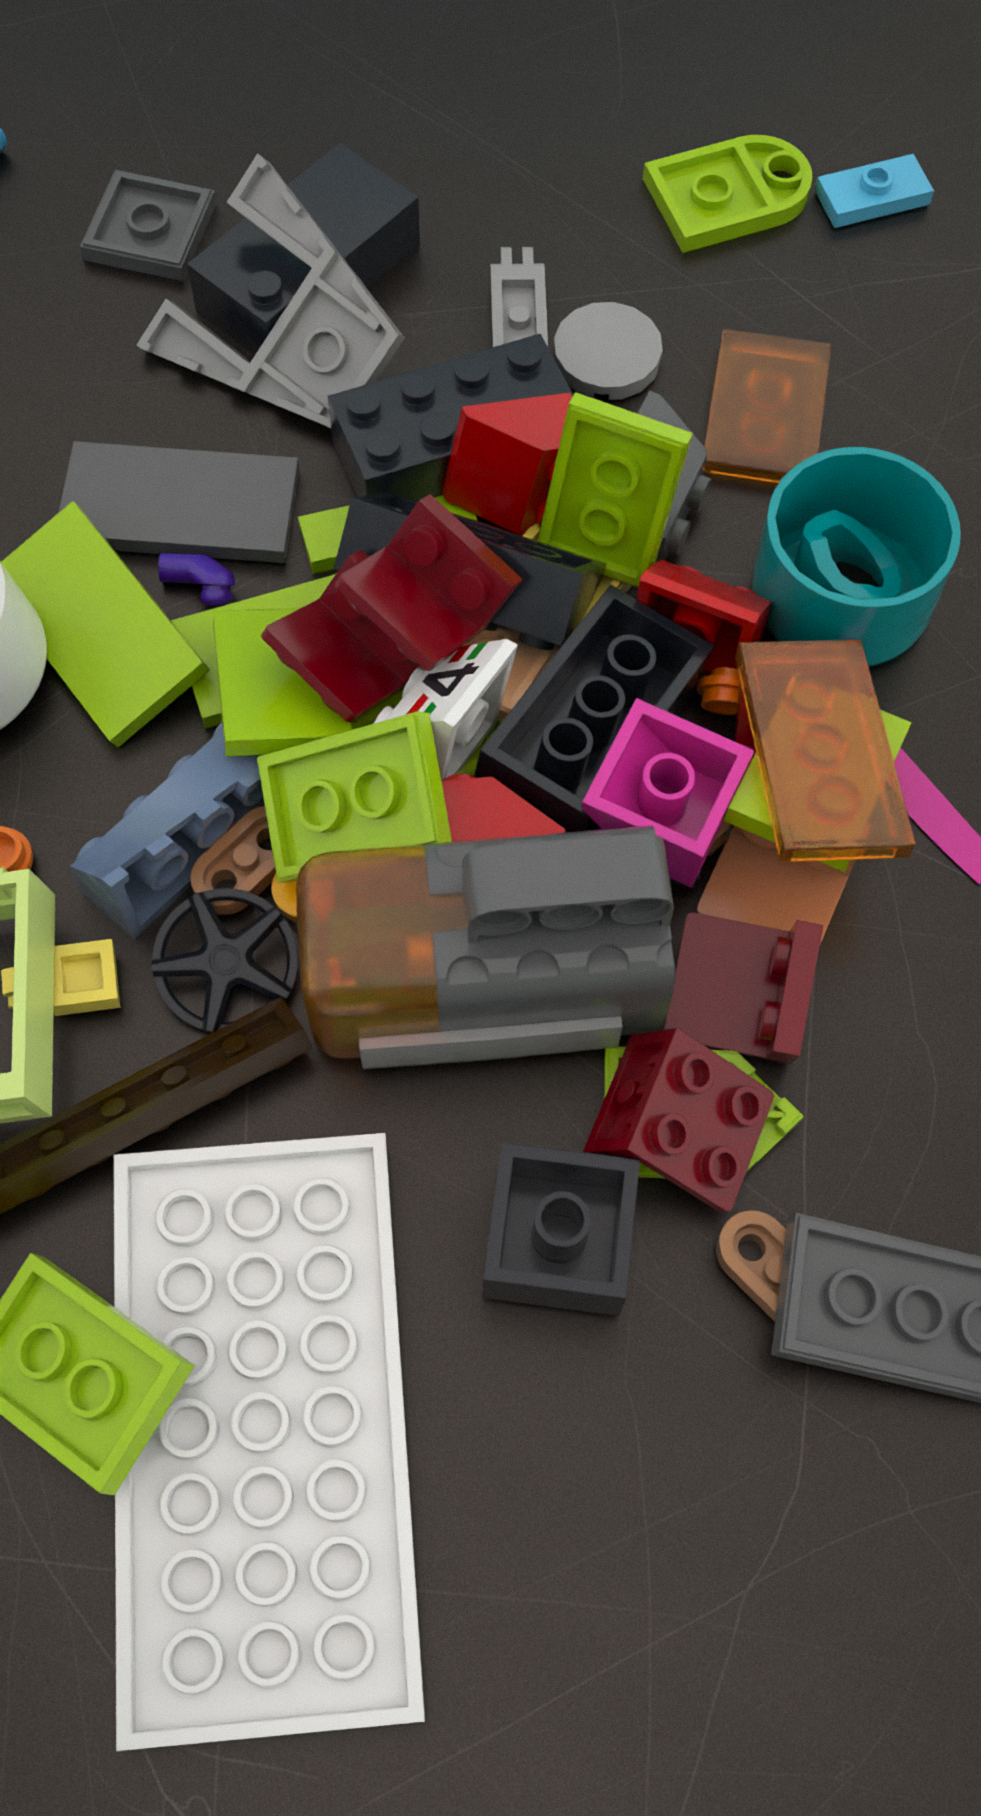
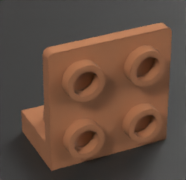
M733 825L695 913L790 931L797 920L823 925L822 942L870 828L865 826L845 872H842Z

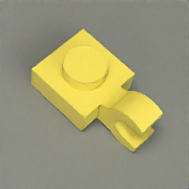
M112 939L55 946V1016L121 1008L116 954ZM14 967L1 970L2 992L4 997H8L9 1009L13 1010Z

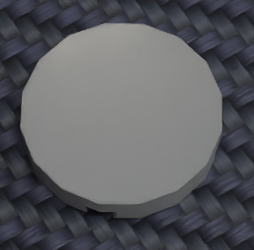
M600 302L575 309L560 322L554 337V360L568 386L579 394L594 398V393L601 395L609 394L608 400H617L642 392L655 380L659 370L663 352L661 333L648 316L631 306L616 302Z

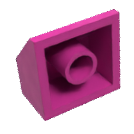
M636 698L583 799L581 808L601 829L652 825L655 828V834L664 840L669 878L692 888L722 827L728 806L749 767L754 750Z

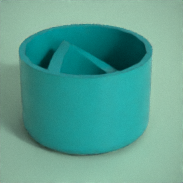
M844 447L815 454L798 463L789 470L774 490L753 567L752 591L758 596L772 601L765 627L777 641L789 650L859 654L866 658V667L875 666L899 656L917 641L928 626L958 555L961 530L954 503L943 486L924 468L900 455L867 447ZM834 562H845L860 567L871 574L880 587L853 583L840 573Z

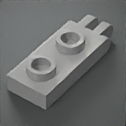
M501 247L500 264H490L492 347L540 333L548 346L544 263H534L533 247H522V264H512L511 247Z

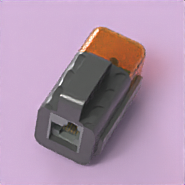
M652 825L454 841L439 844L331 851L312 856L300 868L295 893L301 992L313 1040L321 1051L331 1057L345 1060L361 1058L363 1070L488 1061L618 1047L621 1036L659 1031L664 1028L675 985V965L670 930L674 905L664 840L655 834V828Z

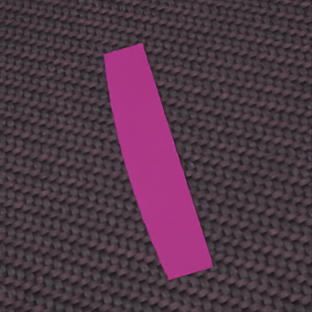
M900 748L883 787L912 820L964 872L980 884L981 837Z

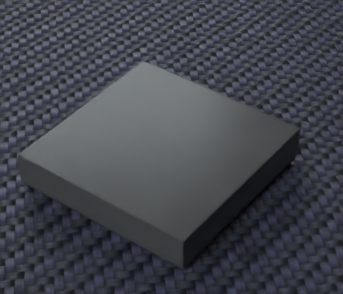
M115 169L80 245L83 260L184 282L188 273L187 263L194 259L217 205L215 190Z

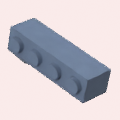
M221 722L215 730L213 738L194 755L189 754L181 758L171 769L168 778L151 794L142 795L135 799L124 812L122 820L103 837L98 836L91 839L82 847L76 861L69 866L81 893L134 940L192 886L190 875L196 860L246 813L254 808L265 806L257 757L263 755L225 757Z

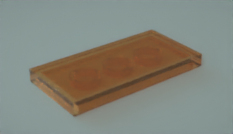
M862 641L739 642L735 657L780 862L909 858L916 843Z

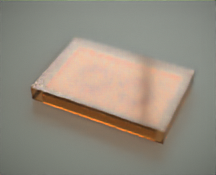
M723 329L704 445L708 451L704 472L779 483L789 470L798 463L818 454L831 344Z

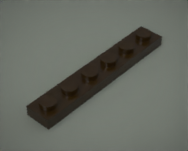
M280 997L0 1144V1214L28 1199L43 1195L54 1185L90 1166L105 1162L116 1152L148 1135L167 1129L178 1119L210 1102L227 1097L233 1090L257 1077L285 1066L293 1058L312 1049L304 1028L283 998Z

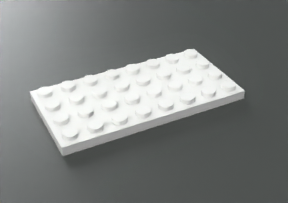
M385 1133L114 1155V1307L195 1365L115 1494L116 1751L425 1722Z

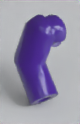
M160 553L158 563L160 582L202 584L201 601L204 605L224 606L231 604L233 600L231 585L236 586L234 575L216 560L202 554Z

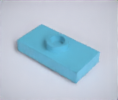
M914 154L819 176L815 186V193L834 228L930 205L934 193Z

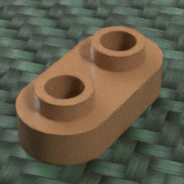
M265 806L254 808L246 813L196 860L190 875L194 894L213 890L223 880H232L236 882L233 889L247 891L258 896L272 883L276 873L272 850L260 848L261 843L270 838ZM229 900L210 902L218 915L234 914L249 905Z
M754 1210L743 1211L731 1217L722 1228L716 1243L717 1259L723 1271L775 1321L786 1229L776 1219L764 1212ZM742 1241L756 1243L761 1250V1259L757 1261L746 1260L739 1253L738 1244Z

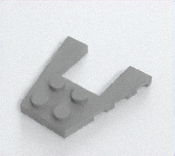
M257 153L227 203L312 269L252 361H249L183 308L168 299L164 300L137 343V346L140 349L331 428L327 396L376 382L405 340V337L271 163Z

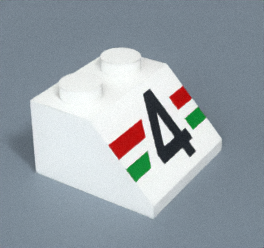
M508 639L462 646L431 671H426L421 666L418 667L407 681L403 690L402 700L395 708L386 706L374 723L416 711L430 713L441 780L458 774L496 725L518 645Z

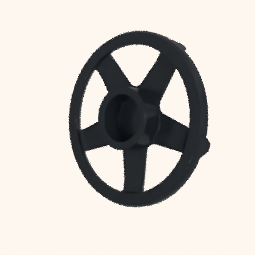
M229 888L213 889L192 895L178 905L165 919L156 936L151 967L157 989L167 1006L188 1024L205 1031L215 1032L234 1022L222 1021L231 991L238 984L273 998L272 1001L280 997L286 1001L297 976L298 950L288 922L268 901L243 890ZM223 900L238 901L257 908L263 914L236 934H230L225 930L210 902ZM192 911L203 942L201 949L165 957L166 946L172 931L181 919ZM275 928H278L282 935L287 953V968L283 982L255 963L252 958L253 952ZM201 976L206 979L207 989L203 1018L189 1011L178 1001L166 977Z

